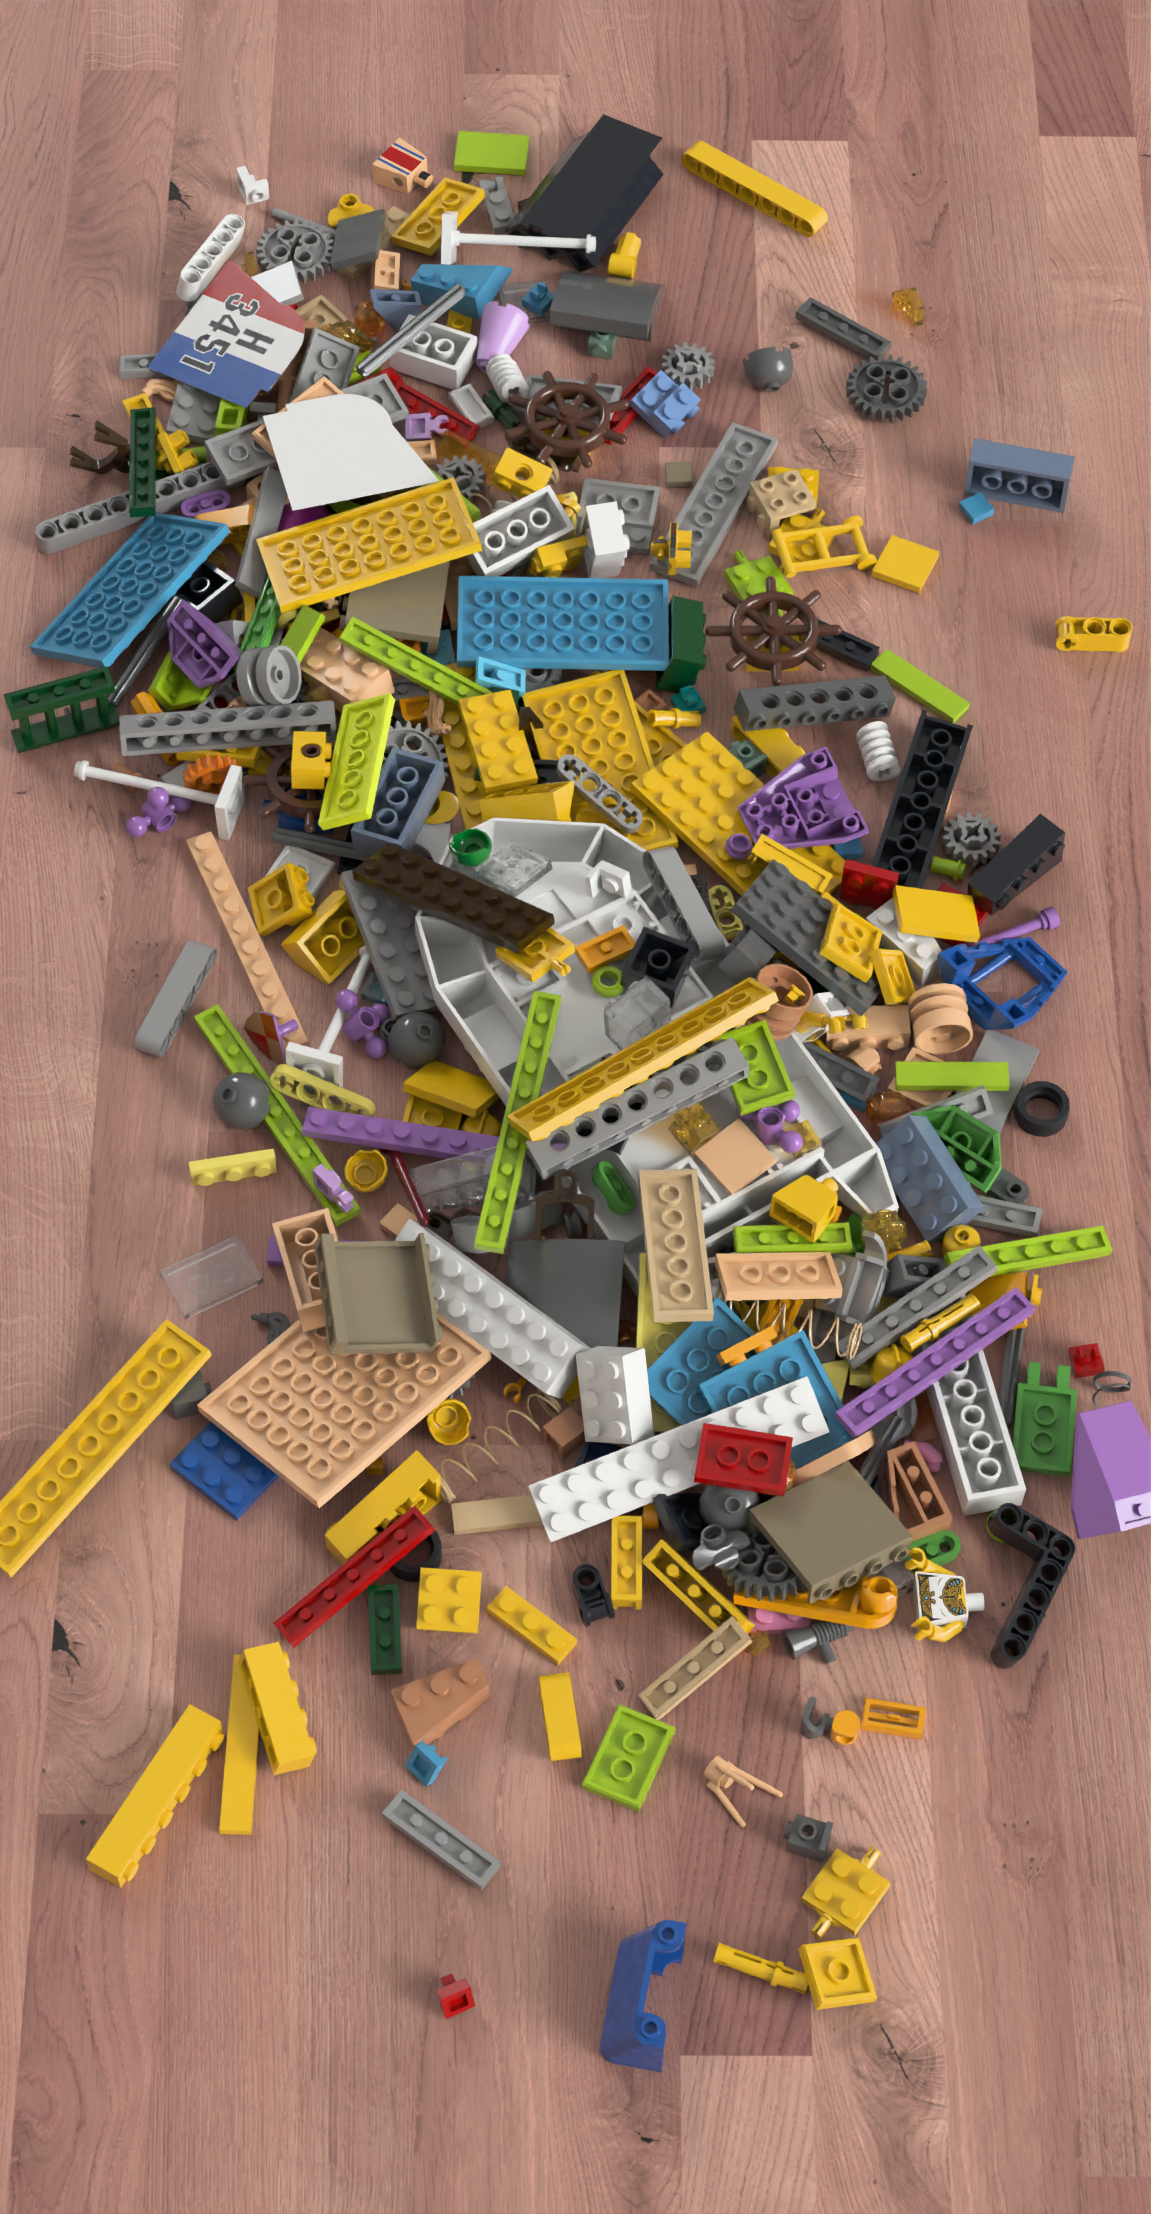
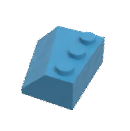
M421 264L410 282L412 291L419 292L421 302L426 306H430L455 284H460L465 288V296L454 304L450 310L479 320L484 306L495 298L512 273V268L498 265Z

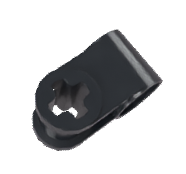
M590 1564L578 1566L573 1573L572 1591L584 1626L588 1627L591 1625V1622L606 1617L609 1619L615 1618L613 1604L605 1590L597 1568ZM587 1578L593 1581V1584L582 1586L579 1580Z

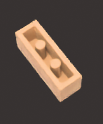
M845 1006L850 1014L856 1013L849 1006ZM870 1006L864 1013L868 1019L867 1029L853 1030L852 1021H848L845 1025L846 1031L829 1034L828 1030L824 1033L825 1046L829 1050L844 1051L846 1049H857L862 1045L874 1049L900 1050L902 1048H909L911 1035L909 1006Z

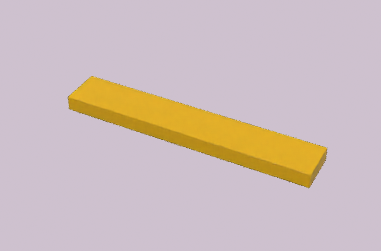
M234 1654L219 1832L220 1834L252 1835L260 1730L239 1665L241 1655Z

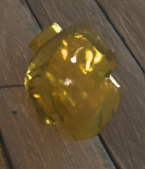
M348 320L334 324L330 323L322 330L360 347L359 351L362 353L374 345V341L367 334L361 332L359 328L355 327Z

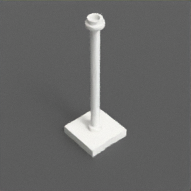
M447 211L442 214L441 264L451 265L456 262L457 246H460V243L586 249V253L595 252L596 237L591 236V234H587L586 239L460 233V230H457L458 211Z
M86 760L82 762L77 761L74 769V776L79 777V780L84 781L87 777L145 790H150L153 787H162L168 792V795L215 805L219 839L227 841L230 840L246 799L242 782V767L235 765L230 766L219 795L89 766V761Z
M366 945L362 946L359 950L361 959L347 989L352 990L355 994H357L372 963ZM337 1008L319 1049L289 1042L286 1048V1063L343 1088V1057L329 1052L348 1011H342ZM304 1085L306 1091L317 1093L311 1085ZM329 1096V1097H331V1098H335V1099H338V1100H339V1098L336 1097V1096Z

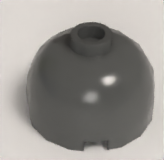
M767 347L748 354L749 359H743L748 381L759 389H766V392L778 391L780 386L784 385L793 373L791 350L782 347L783 351H776L775 347Z
M411 1012L402 1016L392 1026L391 1032L388 1035V1047L393 1058L397 1062L401 1061L403 1064L408 1065L407 1068L421 1069L426 1064L436 1061L442 1054L445 1045V1034L442 1026L433 1016L423 1012Z
M241 1072L230 1074L222 1079L214 1090V1110L219 1119L230 1127L240 1130L254 1128L265 1119L269 1112L268 1095H270V1089L265 1081L253 1074Z
M707 1485L700 1496L699 1510L703 1521L708 1526L719 1524L724 1529H727L728 1532L738 1530L744 1532L749 1528L750 1524L749 1509L760 1505V1499L757 1492Z

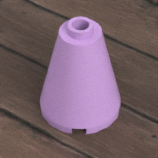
M498 301L488 302L483 308L476 364L486 374L488 362L499 354L510 355L530 327V323L527 322L528 316L511 304L507 303L506 307L498 306Z

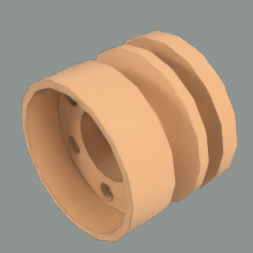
M947 983L933 984L923 987L911 995L908 1000L910 1020L913 1023L914 1042L917 1049L931 1055H943L956 1052L970 1043L973 1037L970 1017L967 1014L966 995L962 988Z

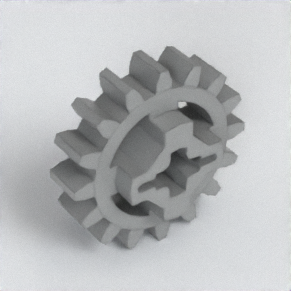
M684 342L683 347L675 344L674 351L667 349L666 355L662 357L661 370L676 384L681 385L684 383L691 390H693L695 385L701 389L703 382L709 384L710 377H714L715 359H712V352L706 353L705 346L698 349L697 343L690 347L687 342Z
M454 455L452 461L445 458L444 465L436 464L437 471L434 472L444 480L454 477L461 495L467 500L471 494H480V490H485V472H483L481 464L477 465L475 458L468 461L467 455H464L462 459H458Z
M967 812L965 818L957 814L956 821L949 819L947 827L943 829L942 846H946L945 854L953 853L952 861L961 859L964 864L969 861L973 867H976L977 861L984 865L987 864V858L993 859L996 852H999L1001 833L997 832L998 825H990V817L985 820L981 819V813H978L976 817H972L971 813Z

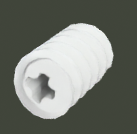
M499 354L493 357L488 362L486 371L500 400L509 403L508 396L510 394L527 398L529 386L517 363L508 354Z
M875 721L864 725L856 735L866 774L869 779L876 782H886L896 778L901 769L895 756L896 752L893 748V742L890 740L891 735L888 732V726L882 721Z

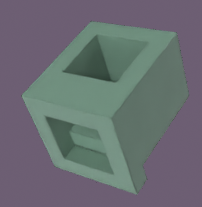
M591 331L588 340V356L612 360L618 335Z
M748 739L742 743L739 740L734 741L727 750L743 764L746 770L748 769L757 778L766 773L767 756L761 754Z

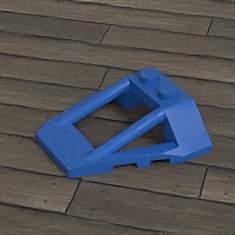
M1031 937L1005 939L1000 944L989 945L987 942H978L975 947L959 944L940 952L937 956L943 983L953 984L963 989L966 995V1004L968 1005L967 1014L984 1030L1014 1029L1032 1020L1059 987L1067 974V971ZM999 954L971 974L976 963L973 959ZM1014 958L1040 984L1017 1000L1013 998L998 1006L976 984Z

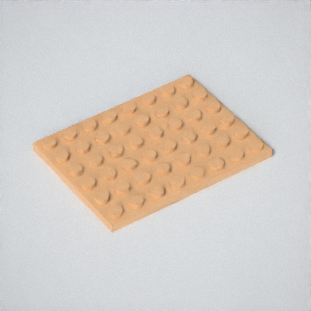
M438 1312L436 1314L437 1322L441 1324L443 1334L442 1340L437 1344L432 1353L329 1355L325 1326L303 1332L300 1320H298L198 1403L197 1407L202 1415L316 1507L320 1508L492 1358L490 1351Z

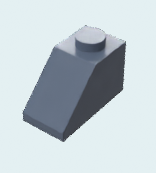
M370 289L369 294L373 308L393 329L400 330L409 314L417 316L421 313L422 302L418 291Z

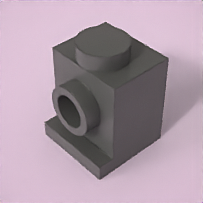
M796 1814L794 1822L788 1820L784 1831L783 1839L788 1840L786 1851L823 1862L831 1837L833 1822L827 1821L825 1823ZM802 1831L810 1833L812 1835L805 1836L802 1834Z

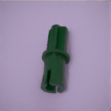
M490 389L487 391L492 399L485 393L483 394L482 401L491 409L495 419H499L507 429L520 425V419L512 412L510 404L502 402L495 390Z

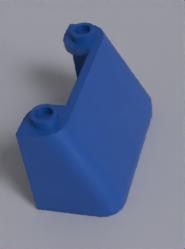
M663 1920L621 1941L617 1952L600 2041L601 2054L608 2062L661 2073L664 2060L666 2025L659 2016L643 2011L650 1974L663 1976V1972L669 1964L674 1962L681 1964L686 1923Z

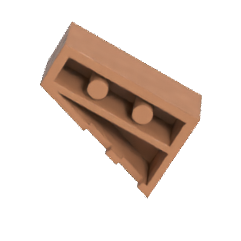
M915 1441L887 1451L884 1468L889 1509L912 1535L911 1542L942 1530L950 1531L953 1517Z
M477 1657L391 1690L392 1706L411 1752L415 1745L422 1741L429 1745L435 1739L438 1740L447 1729L457 1721H462L489 1699V1683Z

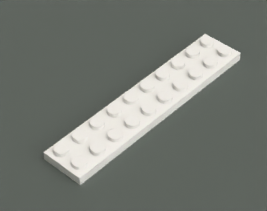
M808 1376L529 1485V1491L549 1542L551 1543L652 1503L657 1494L670 1496L700 1484L694 1482L703 1423L793 1437L792 1447L829 1433Z

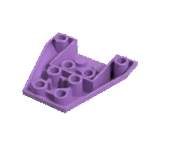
M827 746L798 758L737 807L755 845L761 834L788 849L846 843L869 833V829L859 809L854 810L838 778L837 766Z
M1132 1401L1078 1413L1076 1416L1071 1513L1077 1539L1121 1532L1151 1524V1436Z

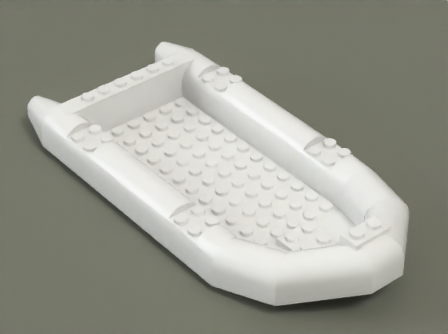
M492 818L471 828H477L485 832L492 841L491 853L483 864L469 867L457 863L450 852L449 842L439 864L554 914L555 924L551 928L573 942L574 947L622 925L626 927L635 942L643 927L682 941L643 867V853L646 850L603 823ZM601 860L629 872L632 892L626 898L602 889L594 898L588 896L586 885L588 872L594 869ZM420 909L415 917V935L434 1001L505 1106H507L534 991L562 995V1003L540 1095H543L597 1065L602 1057H611L737 985L717 966L723 960V957L697 963L692 960L684 985L673 1008L666 1007L626 990H623L620 995L614 998H604L596 994L592 989L591 978L594 972L587 974L575 953L562 961L571 968L568 975L566 974L563 977L557 971L551 969L532 983L497 958L495 949L499 945ZM720 932V934H721V936H722V938H723V940H724L725 949H726V947L729 945V943H728V941L725 939V937L722 935V933ZM629 956L609 966H614L622 971ZM604 978L601 980V983L605 986H613L616 984V981L612 978ZM794 1032L788 1038L778 1041L774 1040L796 1094L795 1099L792 1100L796 1101L800 1107L799 1117L793 1122L783 1121L782 1129L785 1132L789 1130L798 1132L802 1137L803 1144L796 1153H786L781 1149L779 1142L774 1145H764L776 1158V1163L745 1188L733 1195H729L694 1154L695 1151L739 1118L736 1112L737 1105L729 1087L629 1137L621 1155L605 1149L566 1169L575 1173L578 1178V1194L587 1195L595 1201L594 1235L597 1240L625 1241L623 1278L637 1298L640 1253H646L638 1185L639 1170L697 1169L707 1258L715 1257L721 1245L726 1244L729 1248L734 1245L732 1232L734 1226L772 1225L774 1222L777 1225H784L769 1216L772 1195L803 1175H809L818 1182L823 1181L826 1177L832 1178L838 1185V1190L836 1191L838 1200L851 1211L857 1213L873 1229L884 1227L897 1215L899 1206L880 1149ZM701 1045L697 1050L705 1051L708 1048ZM710 1064L707 1066V1069L717 1071L719 1070V1064ZM655 1072L651 1075L656 1076L659 1072ZM687 1076L684 1077L681 1080V1082H683L684 1084H691L696 1079ZM662 1089L657 1091L655 1095L665 1097L670 1092ZM742 1121L755 1135L757 1123L755 1121ZM601 1161L611 1163L618 1170L636 1200L635 1209L626 1216L615 1214L609 1209L603 1194L592 1181L591 1171ZM567 1176L564 1177L561 1181L562 1186L565 1188L570 1187L572 1179ZM573 1203L585 1224L588 1225V1209Z

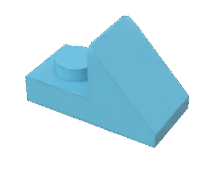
M480 656L476 658L477 684L490 691H493V687L520 691L519 697L525 693L526 670Z

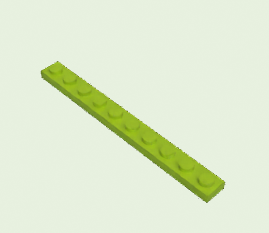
M539 991L533 992L476 1233L474 1249L499 1254L504 1253L527 1154L525 1142L529 1140L510 1126L506 1116L540 1097L562 1003V995Z
M219 1004L195 1015V1024L230 1074L236 1072L253 1074L267 1084L270 1089V1095H268L270 1109L263 1122L322 1208L329 1209L335 1227L360 1215V1207L354 1199L351 1201L354 1207L347 1213H344L336 1202L332 1203L314 1185L313 1169L320 1164L324 1165L328 1170H333V1168L312 1138L302 1135L303 1125L280 1092L271 1085L269 1076ZM341 1181L340 1186H341L343 1189L347 1190V1188L344 1186V1184H343L342 1181Z

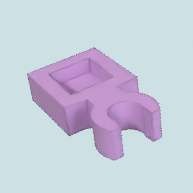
M430 413L409 414L408 418H405V439L407 442L432 440V433L447 436L449 435L448 429H440L439 427L441 423L449 422V418L446 415H439L432 420Z
M322 1164L313 1169L314 1185L332 1203L336 1202L344 1213L354 1207V1204L351 1202L354 1197L340 1186L341 1179L333 1170H328Z

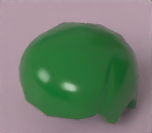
M477 828L465 829L460 833H454L452 842H449V848L457 863L463 866L476 867L483 864L489 857L492 850V841L485 832Z

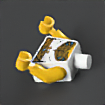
M817 993L813 996L809 1007L804 1015L801 1016L793 1032L802 1043L816 1040L828 1030L829 1034L846 1031L845 1025L848 1021H852L853 1030L867 1029L868 1019L864 1014L862 1017L858 1013L850 1014L842 1001L833 993Z
M913 1548L909 1550L908 1554L912 1559L905 1562V1567L908 1570L915 1568L918 1570L914 1574L912 1583L916 1621L911 1624V1627L917 1628V1633L914 1637L917 1641L926 1638L943 1643L947 1642L966 1627L968 1612L984 1611V1594L966 1593L965 1579L962 1576H956L955 1573L928 1560L922 1549Z

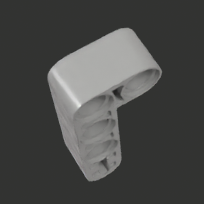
M554 1190L544 1191L515 1203L506 1245L509 1242L520 1240L535 1233L536 1199L543 1194L554 1193ZM562 1202L549 1204L542 1209V1230L564 1221ZM464 1216L451 1221L456 1248L460 1252H488L474 1249L481 1216Z

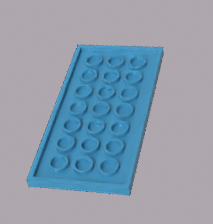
M157 512L156 515L149 516L31 644L30 649L33 654L98 668L111 666L120 653L130 645V642L161 611V608L176 594L184 582L192 576L193 572L206 561L211 552L222 543L223 539L230 532L227 525Z
M459 576L457 667H476V658L480 656L515 668L666 671L669 666L668 579Z

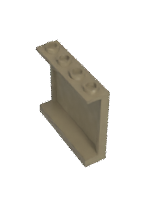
M449 561L352 591L349 595H344L342 611H347L346 615H341L339 630L344 631L353 616L392 638L428 642L427 653L437 655Z
M419 1233L415 1241L334 1242L333 1234H321L314 1248L329 1355L432 1353L437 1344L442 1340L443 1332L441 1324L437 1322L438 1300L437 1297L433 1296L434 1273L432 1270H429L430 1247L429 1244H425L424 1233Z
M849 1461L786 1491L784 1497L776 1496L749 1509L750 1524L748 1530L752 1535L761 1531L807 1587V1602L809 1604L819 1599H827L833 1592L843 1587H850L859 1579L869 1574L878 1573L883 1567L892 1562L902 1561L909 1554L912 1535Z

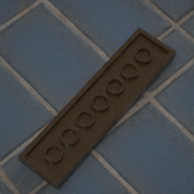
M387 843L352 871L354 880L517 954L555 924L554 914L398 845Z

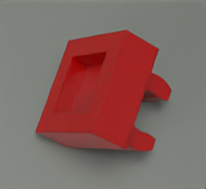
M1098 1343L1069 1347L1068 1355L1074 1378L1094 1376L1104 1372L1105 1368Z
M451 1973L440 1978L443 1988L436 1990L445 2019L475 2007L471 1987L466 1977L456 1981Z

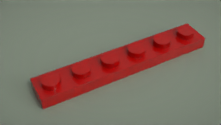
M414 1505L273 1624L290 1645L295 1648L435 1531L434 1527Z

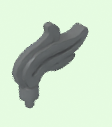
M260 1312V1315H251L252 1320L258 1321V1324L268 1325L271 1329L267 1336V1346L291 1326L288 1317L281 1312Z

